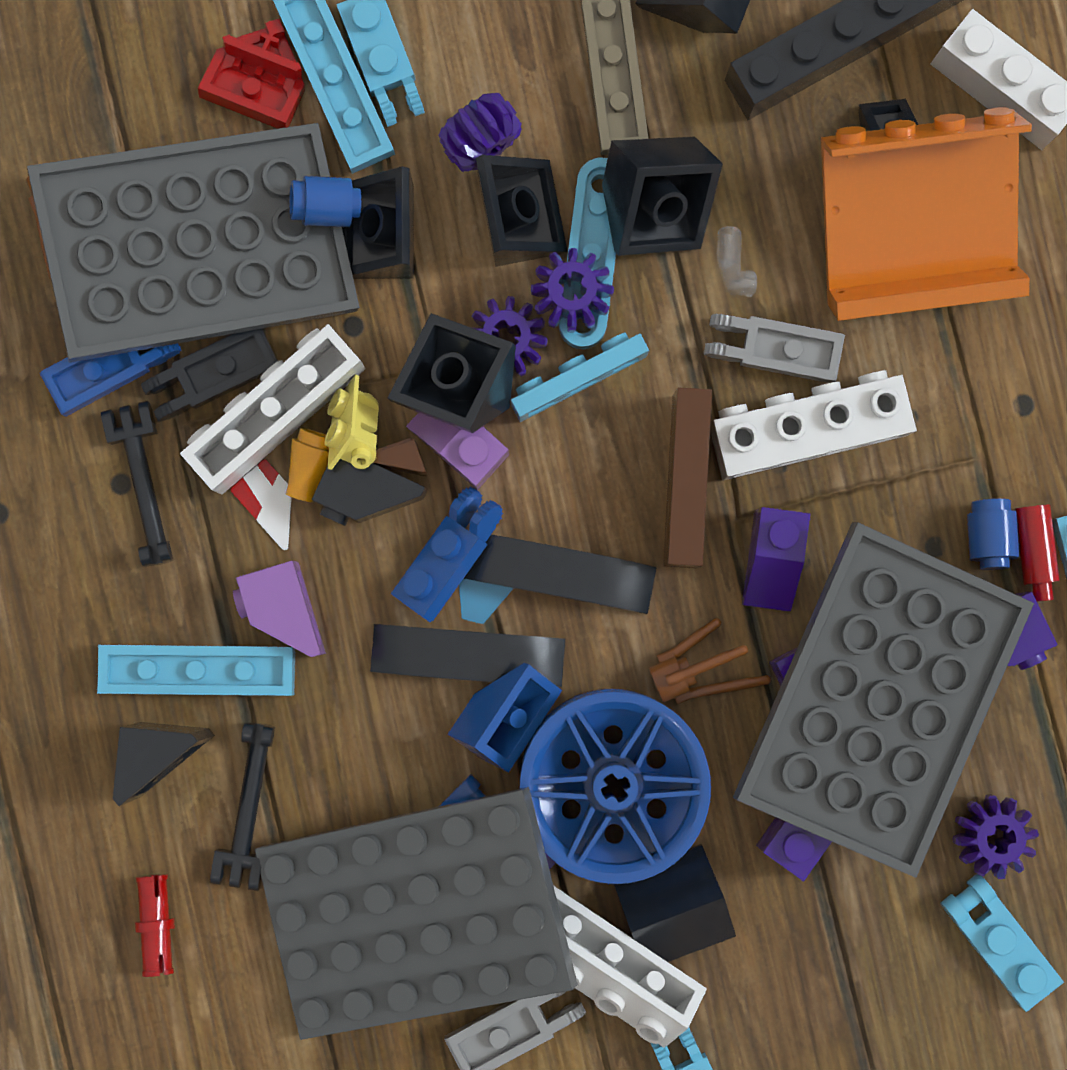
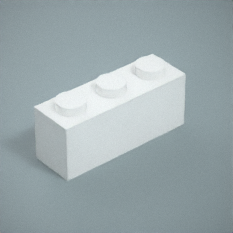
M974 9L969 12L930 63L986 108L1007 107L1014 109L1015 112L1032 124V132L1020 134L1041 150L1058 136L1067 124V81Z

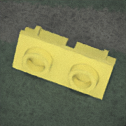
M356 374L345 390L341 388L336 390L328 406L327 414L332 416V421L325 437V446L329 447L327 468L330 470L334 468L339 459L351 463L357 469L369 467L376 459L377 435L374 433L378 426L379 403L371 394L359 391V376Z

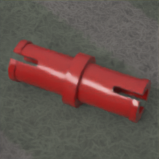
M168 874L136 877L140 921L135 922V932L141 934L142 977L160 976V973H163V975L174 973L170 929L175 928L174 918H169Z

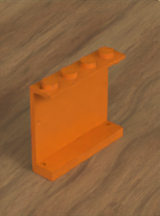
M997 107L985 110L984 116L965 119V116L962 114H943L936 116L934 123L916 125L911 120H896L886 123L885 129L866 131L863 127L851 126L837 129L834 136L821 137L827 302L838 321L1029 296L1030 278L1018 266L1019 133L1032 132V124L1015 112L1014 109Z

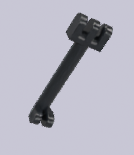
M144 401L138 403L141 422H135L130 405L119 408L123 425L121 427H117L116 419L111 409L102 411L101 419L107 443L110 445L124 443L147 546L138 548V554L142 566L147 567L173 561L170 542L166 541L142 439V437L158 434L150 402Z
M246 722L243 726L241 742L249 743L232 847L231 850L219 848L215 850L210 876L211 884L221 885L224 877V868L228 866L232 867L229 880L230 887L240 888L243 871L247 869L251 870L248 890L259 891L262 880L260 860L255 854H250L268 747H272L275 727L272 725Z

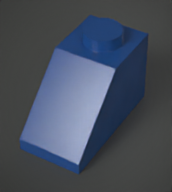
M523 663L476 692L448 735L480 759L509 773L562 690L532 666Z

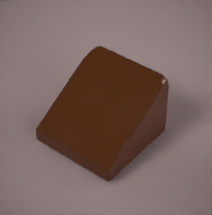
M408 438L376 450V459L373 464L385 469L428 476L418 445L414 439Z

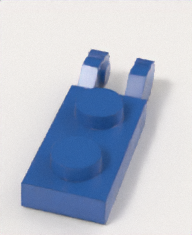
M177 343L155 347L142 355L138 350L70 363L68 357L42 370L40 375L61 415L67 417L150 372L149 368L158 366L180 353L181 348Z
M466 487L465 490L458 494V498L454 499L450 505L449 517L446 516L391 592V595L429 622L434 621L488 544L485 542L495 530L500 519H502L503 509L501 506L491 500L481 504L483 500L481 497L483 495L472 487ZM470 523V527H469V531H468V530L465 529V528H466L467 525Z

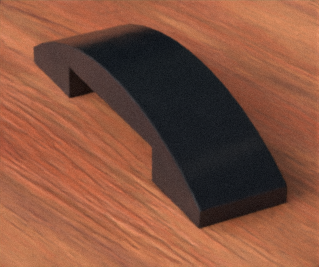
M490 535L485 542L488 545L463 578L648 614L657 567L558 546Z
M374 624L370 672L494 682L521 664L527 663L553 684L562 687L565 639Z

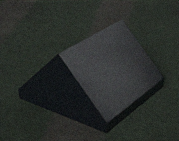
M493 155L476 157L478 179L495 267L549 257L553 252H556L558 255L568 252L550 160Z
M401 166L352 180L353 188H360L361 213L359 218L352 217L350 227H342L353 279L414 278V184L410 169Z
M430 313L388 399L408 409L474 433L510 408L516 346L507 340Z
M139 722L120 727L113 800L118 806L142 797L215 735L209 728Z
M702 844L691 847L675 864L653 877L632 883L614 884L634 940L667 962L736 937L724 895Z

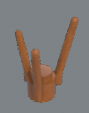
M719 618L713 619L671 650L657 655L660 663L649 667L663 703L675 698L677 705L692 698L770 684L771 677L768 675L749 677L689 688L697 684L694 676L748 653V647L741 645L691 666L686 657L677 660L678 657L720 627L721 620Z

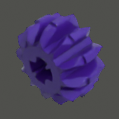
M487 93L477 100H471L464 108L458 109V112L453 117L447 119L446 125L440 130L438 136L440 143L445 149V154L453 164L455 163L461 172L477 170L476 157L481 155H502V152L513 145V141L519 137L522 123L516 116L517 112L509 101H505L500 93Z
M576 248L569 249L568 262L563 263L560 255L556 252L550 254L549 260L554 270L539 265L536 268V275L544 283L531 285V295L544 297L535 305L537 314H544L553 309L554 311L550 315L548 325L555 328L560 323L562 317L568 318L567 331L569 333L576 331V318L580 317L587 328L594 327L595 319L590 310L599 315H606L609 311V306L600 298L611 297L614 293L613 286L601 283L609 276L610 271L608 267H600L592 271L596 255L589 253L583 263L577 262L578 252ZM571 281L580 283L582 298L578 299L577 295L574 294L573 300L565 299L562 284L567 282L568 287H570Z
M507 297L505 301L506 310L499 311L497 302L494 299H490L487 301V306L491 316L488 317L480 311H474L472 318L476 324L482 327L474 329L498 338V331L506 328L510 334L517 332L520 337H514L516 346L514 367L516 373L522 377L526 375V368L522 361L523 358L535 365L541 362V356L530 347L543 348L547 346V337L533 334L545 326V321L542 317L527 321L533 311V305L530 303L524 304L517 313L514 311V297Z
M986 795L983 808L975 801L968 802L967 808L972 815L970 820L963 816L955 818V823L966 828L965 833L956 834L952 837L954 844L967 846L959 855V859L965 864L975 862L974 872L981 876H985L991 870L994 877L1005 879L1007 865L1018 873L1024 871L1023 863L1019 859L1021 854L1032 858L1036 856V851L1026 845V840H1032L1039 836L1037 829L1024 827L1030 821L1032 814L1025 809L1016 811L1017 801L1006 797L999 803L995 795ZM996 828L1003 831V837L997 838L995 845L988 843L987 836L995 834Z

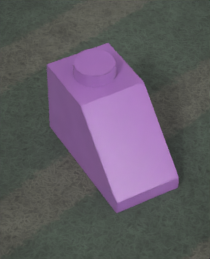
M418 413L406 426L477 490L509 456V449L484 427H481L474 433H470L421 413Z
M289 561L236 578L239 589L233 590V597L241 618L248 617L250 625L310 657L326 654L299 562Z

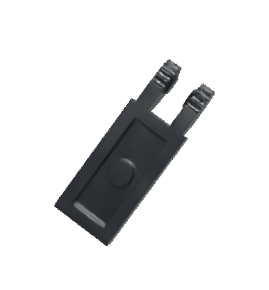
M263 328L234 333L171 363L173 367L154 377H150L142 382L141 387L145 395L160 393L180 381L185 394L161 404L154 411L158 422L180 415L192 407L195 409L259 379L269 367L278 362V359Z

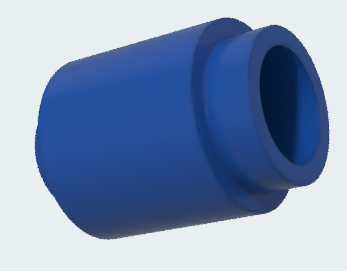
M303 176L302 181L291 180L289 195L290 219L302 220L303 225L350 227L352 217H360L361 190L360 188H353L351 178Z
M984 499L971 502L972 513L967 514L970 561L980 562L981 570L1010 568V560L1019 558L1017 512L1011 510V500Z

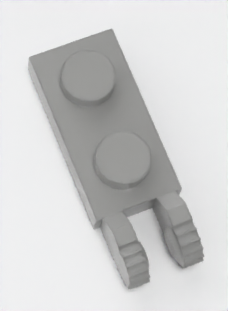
M723 314L711 315L709 325L712 328L723 332L746 333L743 348L728 346L718 342L705 344L704 355L707 357L729 362H740V366L821 382H836L845 338L844 334L754 316L746 319Z
M565 992L511 1001L445 1035L444 1040L460 1070H494L552 1039L555 1032L579 1020V1018L585 1015L586 1011L582 1003H572L546 1019L540 1005L561 996Z

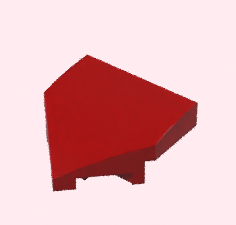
M280 19L266 22L264 29L237 38L230 36V34L223 36V47L216 50L198 86L199 98L277 129L289 127L305 92V84L302 79L301 66L299 62H296L285 37V30Z

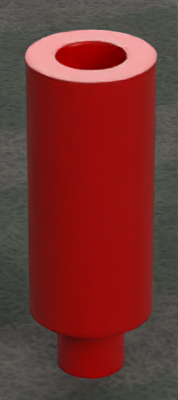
M1051 505L1015 508L1017 512L1024 585L1032 584L1033 595L1037 602L1054 600L1052 582L1060 581Z

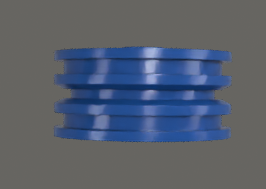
M598 689L566 700L543 719L527 744L521 766L520 789L525 787L530 789L545 853L567 871L590 881L608 884L632 883L663 872L675 864L693 845L702 830L709 810L711 798L710 771L699 740L691 728L674 711L660 702L634 691ZM611 725L620 727L623 733L622 739L616 744H610L604 739V731ZM568 750L576 751L580 756V763L574 769L565 768L561 763L562 755ZM660 750L665 754L666 760L663 766L652 768L647 764L646 757L650 751ZM612 773L617 779L626 777L628 780L627 784L622 785L625 793L618 798L612 792L605 795L601 792V788L607 786L604 778ZM653 799H660L666 805V812L660 818L651 817L647 812V805ZM567 800H575L581 807L579 815L573 819H568L562 814L563 803ZM611 824H618L623 829V838L618 843H610L605 838V829Z

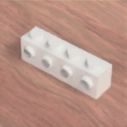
M329 324L321 331L317 328L307 334L296 347L298 349L297 352L285 362L280 360L269 367L260 377L262 382L248 394L243 392L236 396L224 408L225 414L212 426L209 424L204 425L188 439L187 444L189 446L180 455L212 491L221 495L225 493L328 403L337 389H344L355 374L360 375L366 369L361 360Z
M886 370L860 376L858 377L859 385L841 389L840 382H832L812 388L813 396L795 400L793 393H787L766 399V408L748 412L747 405L742 404L718 411L720 419L712 421L710 432L722 480L905 437L916 432L917 429L903 375L888 378Z
M554 886L578 983L575 988L594 1000L596 1006L604 1013L618 1016L634 1027L638 1035L644 1040L659 1044L665 1048L688 1029L707 988Z

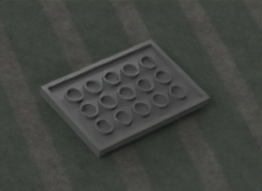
M318 123L27 166L69 363L357 312L360 308L342 227L303 225L302 220L290 219L289 195L291 180L302 181L303 176L330 177Z
M852 522L733 798L916 878L1034 603L861 523Z
M529 787L271 843L255 849L256 857L259 858L261 864L260 874L300 1040L571 991L578 985Z

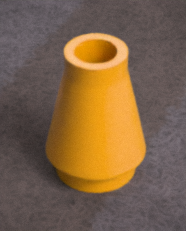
M300 428L298 437L292 438L286 495L302 501L313 502L312 498L328 466L329 447L325 446L326 434Z

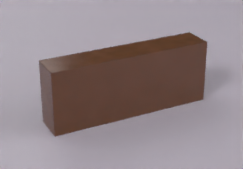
M678 387L672 396L663 567L699 568L703 566L712 389Z

